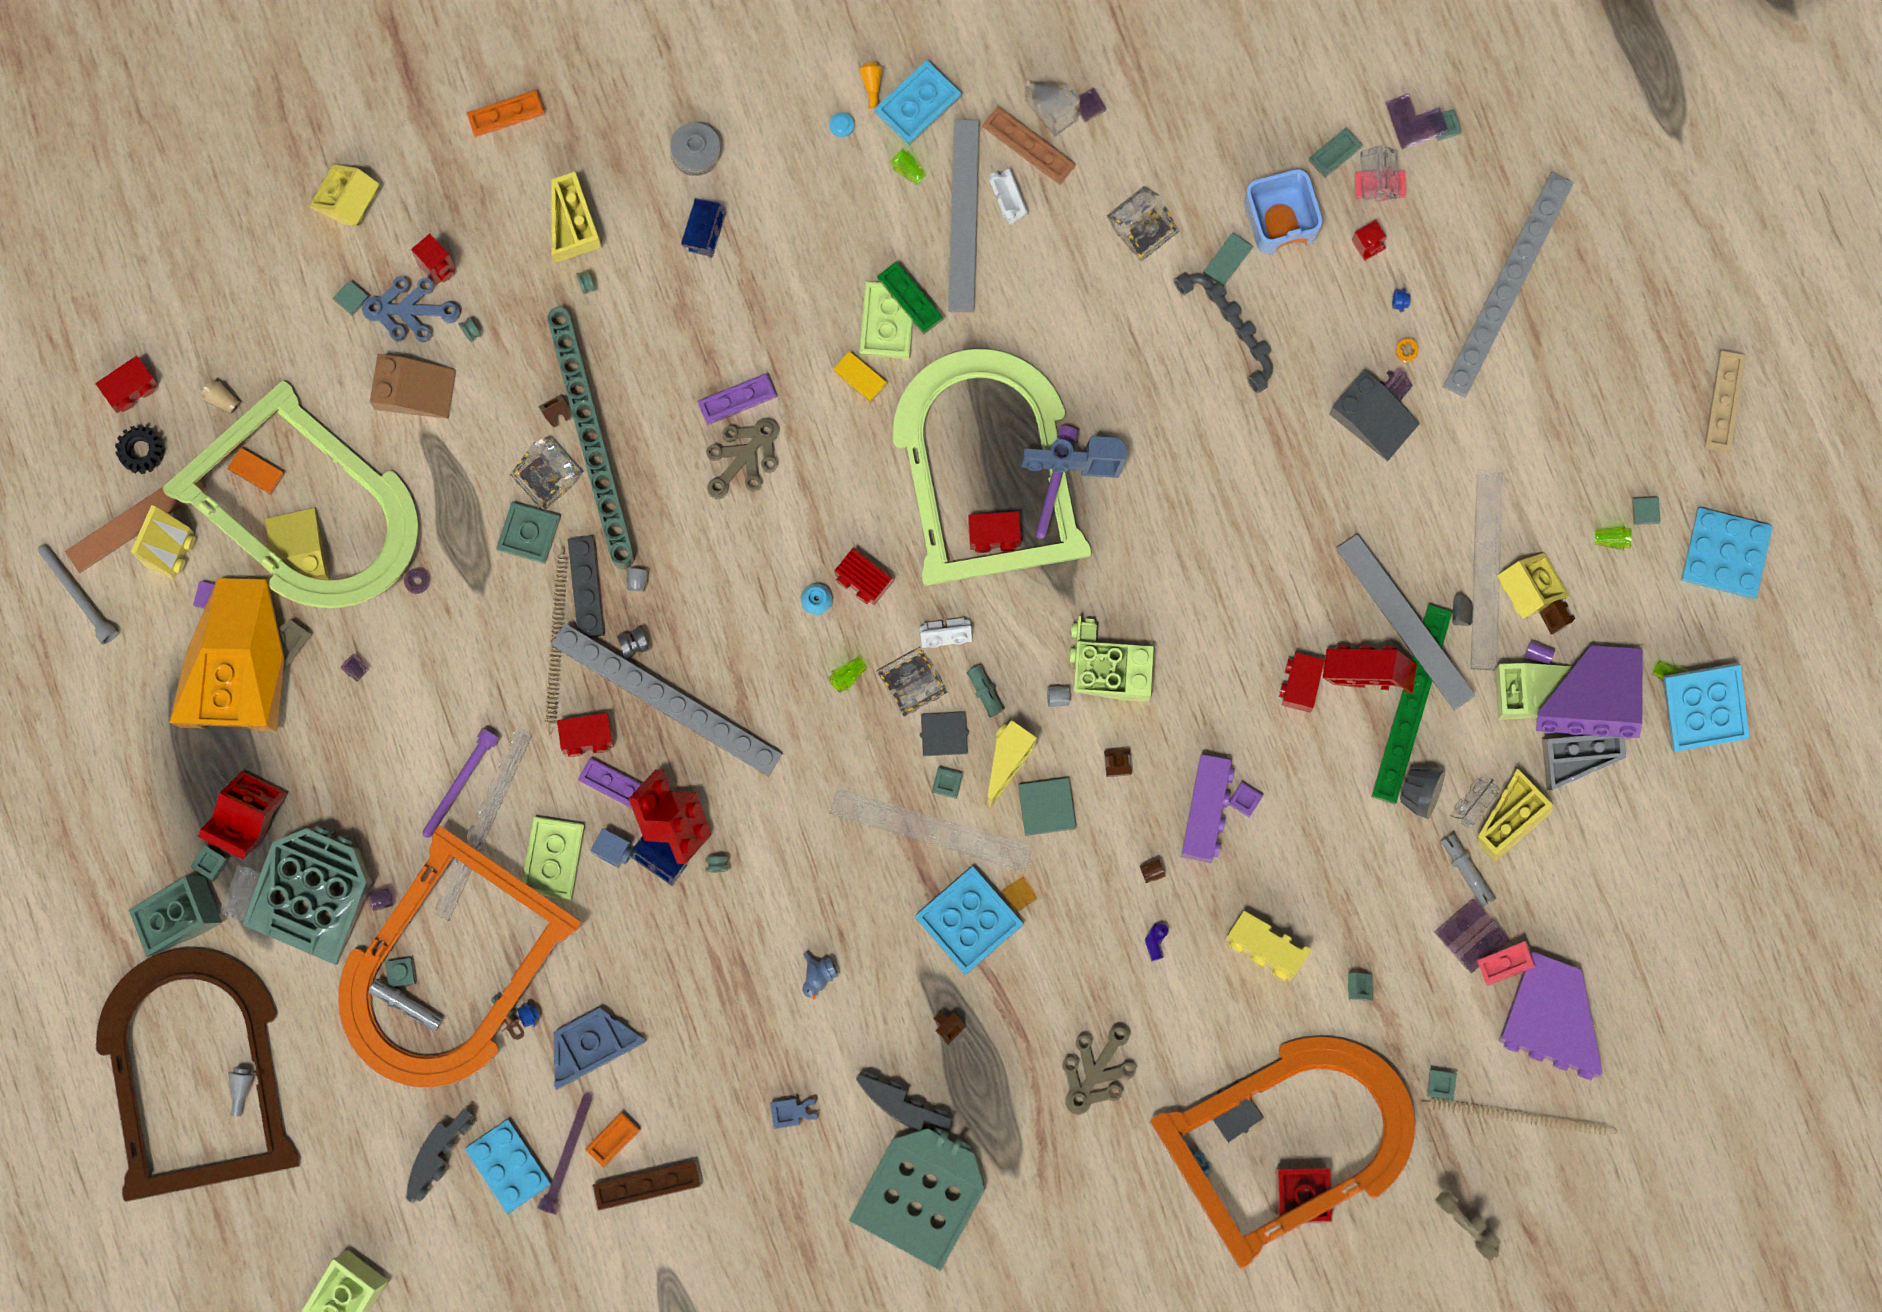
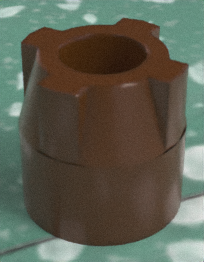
M1159 858L1148 861L1140 866L1146 883L1166 877Z

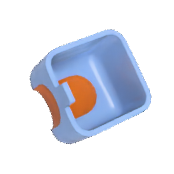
M1292 170L1255 180L1248 185L1244 206L1256 245L1261 252L1273 254L1284 245L1299 242L1307 245L1317 239L1322 225V216L1310 178L1306 172Z

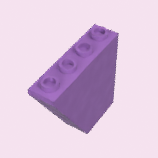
M1591 645L1539 710L1536 731L1570 733L1572 735H1596L1599 737L1613 736L1626 739L1640 738L1642 728L1643 649Z
M1532 952L1531 955L1536 967L1522 973L1499 1042L1504 1043V1048L1510 1051L1518 1052L1520 1049L1528 1052V1057L1543 1062V1059L1552 1061V1066L1567 1071L1568 1068L1576 1070L1578 1071L1577 1075L1588 1080H1592L1593 1077L1598 1078L1601 1076L1602 1067L1582 970Z

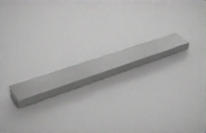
M954 119L949 312H974L979 120Z
M1358 534L1336 548L1451 708L1456 710L1474 698L1475 694Z

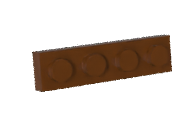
M695 1161L593 1184L598 1211L701 1187Z

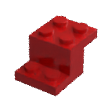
M655 769L629 797L644 841L669 842L677 864H686L712 835L697 793L671 791L664 770Z
M241 771L219 793L212 818L200 829L198 837L211 845L229 852L233 856L244 859L266 836L273 812L285 801L287 792Z

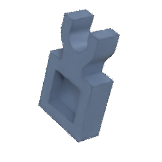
M796 1099L770 1103L774 1129L799 1126V1118L817 1120V1114L809 1115L806 1113V1108L809 1105H815V1099L807 1100L801 1105H797Z

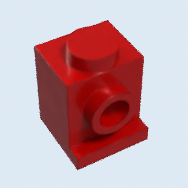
M1376 220L1354 232L1352 242L1364 261L1386 250L1384 245L1386 235Z

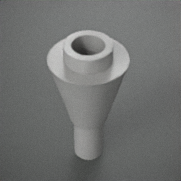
M234 1067V1072H228L231 1098L233 1099L232 1116H241L243 1100H245L254 1074L249 1073L250 1069Z

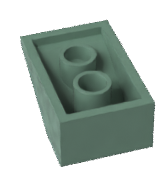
M185 876L129 910L146 957L202 935L222 923L204 876Z

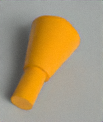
M877 62L864 63L863 68L858 69L866 93H868L869 109H875L879 105L878 92L883 67L878 66Z

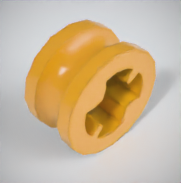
M1409 338L1402 339L1396 347L1397 358L1404 363L1414 361L1418 355V344ZM1406 345H1409L1413 354L1409 353L1408 356H1404L1403 350L1400 348L1402 346L1406 348Z

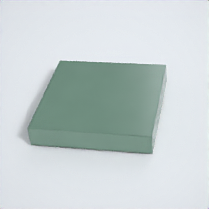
M511 502L496 548L497 551L546 564L560 521V515Z
M1069 778L1018 785L1025 836L1076 829Z

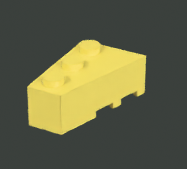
M1518 768L1478 836L1477 845L1494 863L1552 814L1553 804Z

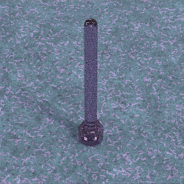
M585 1093L582 1096L548 1194H545L543 1199L540 1198L537 1207L539 1210L553 1215L558 1213L560 1205L558 1204L559 1199L557 1197L592 1102V1095L590 1093Z

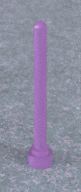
M1060 426L1057 439L1067 440L1073 446L1077 441L1079 432L1070 426ZM1058 451V457H1066L1063 452ZM1052 472L1036 531V536L1039 539H1043L1046 536L1063 472Z
M484 728L481 729L477 735L478 740L476 743L478 745L422 832L425 838L433 835L485 751L490 750L491 747H495L499 740L497 736Z

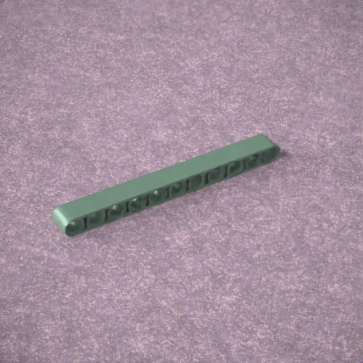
M555 307L548 313V324L609 555L615 567L627 569L634 562V554L573 324L565 308ZM558 317L566 318L565 323L562 325H555L554 320ZM564 340L572 341V345L567 349L560 347V343ZM571 363L579 365L578 369L574 372L566 370V367ZM581 386L585 388L581 395L572 394L575 387ZM582 410H589L591 412L590 416L586 419L579 418L578 414ZM589 433L597 435L596 440L593 442H586L584 438ZM599 456L603 458V462L598 466L590 464L594 457ZM607 480L610 484L606 489L601 490L597 488L598 482ZM612 503L616 505L615 510L611 513L603 511L606 504ZM614 527L622 529V533L617 537L609 535L610 530ZM619 551H627L629 553L628 557L623 561L615 558Z

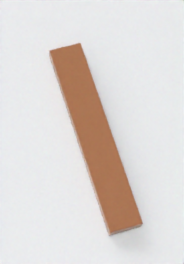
M201 479L195 483L203 492L207 490ZM162 487L67 549L65 553L77 571L81 573L138 536L151 505L169 515L186 503L167 496Z

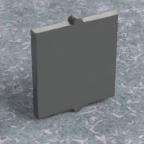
M965 712L921 714L922 732L919 736L922 738L923 756L968 754L967 736L969 731L966 730Z
M1236 1081L1235 1083H1233L1232 1085H1230V1086L1227 1087L1226 1089H1228V1088L1234 1086L1235 1084H1237V1083H1239V1082ZM1246 1099L1240 1102V1105L1214 1118L1213 1122L1229 1143L1243 1132L1248 1133L1249 1128L1262 1120L1263 1117L1253 1102Z

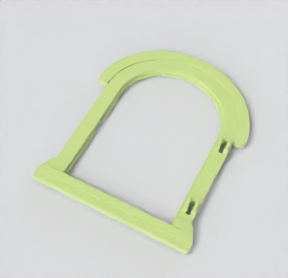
M989 349L963 350L941 357L920 371L909 383L898 403L893 424V444L899 449L907 448L927 550L922 571L923 585L940 584L1090 557V546L1082 532L1075 525L1066 475L1063 472L1054 503L1060 539L1063 543L945 564L947 562L923 438L924 420L935 398L943 390L962 380L988 378L1001 381L1017 390L1031 406L1036 417L1042 450H1050L1053 442L1058 440L1055 422L1064 419L1065 409L1054 387L1036 368L1008 353ZM914 448L917 449L919 464H916L914 460ZM1048 469V470H1049V475H1050V478H1048V479H1049V483H1050L1051 475H1052V472H1053L1052 469ZM929 530L933 531L934 546L930 542Z
M283 380L163 486V491L167 496L177 499L182 503L194 505L273 574L269 581L271 590L289 600L307 606L341 608L363 603L378 596L392 586L403 574L412 559L418 535L417 513L411 495L404 483L392 471H388L382 476L378 475L298 406V398L294 394L292 387ZM279 409L278 413L322 452L332 457L335 464L339 463L344 471L375 497L385 515L387 524L386 541L377 559L365 570L354 576L339 580H319L307 577L283 562L281 558L268 549L211 497L197 487L195 483Z

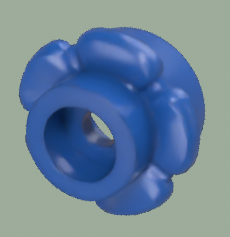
M1406 288L1394 290L1392 309L1403 312L1404 308H1409L1411 296L1410 293H1406Z
M525 1003L524 1006L518 1008V1015L521 1018L522 1025L524 1027L531 1025L535 1027V1021L539 1020L535 1006Z

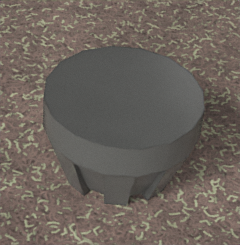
M1412 767L1407 775V781L1404 782L1402 788L1404 791L1400 795V802L1414 814L1428 819L1440 796L1445 771L1435 767Z

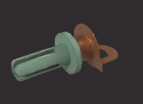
M495 995V998L499 1000L500 997L498 995ZM492 997V998H491V1001H492V1003L494 1004L496 1001H495V999ZM513 1010L504 1020L507 1025L504 1030L507 1029L514 1040H519L523 1038L524 1030L518 1023L521 1018L515 1020L513 1017L515 1014ZM514 1027H518L521 1032L517 1036L512 1031Z

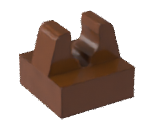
M561 395L538 406L544 418L553 427L557 426L555 422L557 414L563 415L566 421L570 419L569 408Z
M1561 600L1554 602L1539 613L1551 635L1558 633L1575 620L1574 615L1569 616L1566 610L1568 604L1562 603Z
M1130 748L1104 751L1106 777L1132 775Z
M940 1011L933 1018L939 1026L935 1030L936 1033L947 1045L966 1027L954 1012L949 1017H946Z

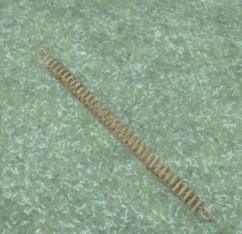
M557 557L558 559L556 560V562H557L558 560H567V559H564V558L562 559V558ZM566 563L556 564V567H557L556 570H558V569H566V568H560V567H558L557 565H561V564L567 565V564H566ZM556 571L557 573L555 574V576H556L557 574H566V573ZM556 576V577H558V578H555V581H556L555 584H557V583H566V582H560V581H557V580H556V579H559V578L566 579V577ZM557 586V587L554 588V590L557 591V592H554V595H555V597L553 598L554 600H556V599H555L556 597H565V596H559V595H556V594H555V593H558V592L565 593V591H558V590H556V588H565L564 586ZM556 600V601L553 602V604L556 605V606H553V609H554V611L552 612L553 614H555V613H554L555 611H564V610H558V609H555V608H554V607H557V606L564 607V605H557V604H555V602H564L563 600ZM555 614V615L552 616V618L555 619V620H552V623H553V625L551 626L552 628H554V627H553L554 625H563V624H557V623H554V622H553V621H556V620L563 621V619H556V618H554V616H563L562 614ZM561 628L552 629L551 632L554 633L552 635L558 634L553 632V630H561ZM550 649V651H551L552 653H550L549 655L552 656L551 654H553V653H561V652H555V651H552V650ZM549 658L552 661L550 663H560V661H553ZM549 663V665H550L551 667L548 668V669L550 670V672H548V674L551 673V672H560V671H555V670H551V669H550V668H552V667H560V666H554V665H551V664ZM549 674L551 675L549 677H559L558 675ZM548 677V679L551 680V681H548V682H547V683L549 684V686H547V688L550 687V686H558V685L550 684L549 682H552V681H557V682H558L559 680H553V679H550V678ZM548 688V689H550V690H548L547 693H548L549 691H558V690ZM548 693V694H550V695H547V696H546V697L549 699V700H547V701L557 700V699H552V698H549V697H548V696H553V695L557 696V694ZM547 702L548 704L546 705V707H547L548 705H557V704H553V703ZM547 707L549 708L547 710H557L556 708ZM546 716L547 719H545V721L548 720V719H556V718H552V717Z
M1432 1098V1099H1433V1109H1435V1105H1436V1102H1437V1100H1438V1110H1440V1106H1441L1442 1100H1441V1102L1439 1103V1099H1438V1098L1436 1099V1101H1434V1098ZM1443 1100V1111L1445 1110V1106L1448 1100H1446L1445 1105ZM1448 1101V1112H1449L1450 1106H1451V1103H1450V1105H1449V1101ZM1458 1101L1455 1103V1105H1454V1102H1453V1112H1454V1110H1455L1456 1104H1458V1113H1459V1110H1460V1107H1461V1104H1462V1106H1463V1114H1464L1466 1105H1467V1114H1469V1111H1470V1108H1471V1105H1472V1115H1474V1111H1475L1476 1106H1477V1116L1479 1115V1111H1480L1481 1106H1480L1479 1109H1478V1105H1477V1104L1475 1105V1107H1473V1104H1471L1470 1107H1469L1468 1103H1466L1465 1106H1464L1463 1102H1461V1103H1460V1106H1459ZM1482 1106V1117L1484 1116V1112L1487 1106H1485L1484 1110ZM1487 1107V1118L1492 1107L1489 1108V1111ZM1497 1107L1494 1109V1111H1493V1108H1492V1118H1493V1116H1494L1495 1110H1497V1119H1498V1116H1499V1113H1500V1110H1501V1111H1502V1120H1503V1116H1504L1505 1111H1506V1114H1507L1506 1120H1508L1509 1113H1510V1111H1511V1121H1513V1117H1514L1515 1112H1516V1122L1518 1121V1117H1519L1520 1112H1519L1518 1115H1517V1111H1516V1110L1514 1111V1113H1512V1110H1510V1111L1508 1112L1507 1109H1505L1504 1112H1503L1502 1108H1500V1109H1499V1112H1498ZM1521 1112V1123L1526 1112H1524L1523 1116ZM1526 1113V1124L1531 1113L1528 1114V1117ZM1536 1113L1534 1114V1115L1536 1116V1125H1537V1122H1538V1118H1539V1116H1540V1117H1541V1126H1542V1122H1543V1119H1544V1116H1545V1119H1546V1124H1545V1126H1547V1122H1548V1119H1549V1117H1550V1127H1552V1123H1553L1554 1118H1555V1128L1557 1127V1123H1558L1559 1118H1558L1557 1120H1556V1117H1555V1116L1553 1117V1119L1551 1118V1116H1548V1118H1547L1546 1115H1544L1543 1118H1542L1541 1114H1539L1538 1117H1537ZM1531 1114V1124H1532L1533 1118H1534V1115H1533V1117H1532V1114ZM1560 1118V1129H1561L1562 1123H1563V1120H1562V1122H1561V1118ZM1565 1119V1130L1570 1119L1567 1120V1123ZM1570 1120V1130H1571L1572 1124H1573V1121H1572V1123H1571V1120ZM1578 1120L1577 1123H1576V1121H1575V1131H1576V1128H1577V1124H1578V1122H1579V1123H1580V1132H1581V1128H1582V1125H1583V1122H1584V1124H1585V1131H1584V1132H1586V1128H1587V1125H1588V1123H1589V1126H1590L1589 1133H1591V1129H1592V1125H1593V1124H1594V1134L1596 1133V1129H1597L1598 1124L1595 1125L1594 1122L1592 1123V1125L1590 1124V1122H1587V1124H1586L1585 1121H1583L1582 1124H1581L1580 1120ZM1599 1124V1135H1600L1601 1129H1602V1126L1600 1127V1124ZM1604 1125V1136H1605L1606 1130H1607V1127L1605 1128V1125Z

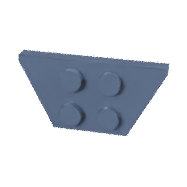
M601 1008L554 1032L555 1089L558 1090L645 1043L644 1039Z

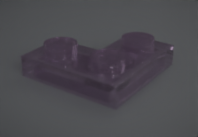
M1409 93L1385 102L1401 149L1449 132L1440 107L1416 115Z

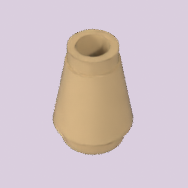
M213 379L208 382L200 394L205 398V402L230 414L234 412L240 403L220 381L216 382Z

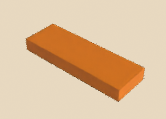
M537 90L466 113L474 137L545 115Z

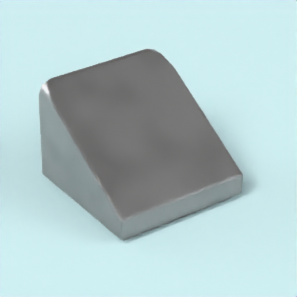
M1457 595L1453 600V625L1471 626L1472 601L1461 595Z

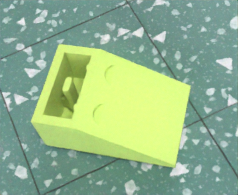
M1077 641L1074 692L1125 701L1149 702L1151 697L1154 646Z
M1531 663L1499 664L1495 669L1498 720L1537 718L1539 710L1570 673L1572 667Z

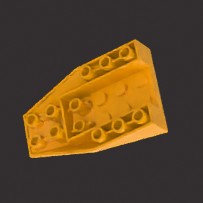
M217 578L185 654L169 723L180 728L205 729V726L246 727L253 731H277L284 652L267 580Z

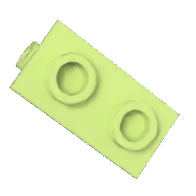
M1078 616L1076 623L1071 625V638H1075L1074 648H1070L1069 663H1073V671H1075L1077 641L1096 642L1097 624H1095V619H1085L1084 623L1081 622V616Z

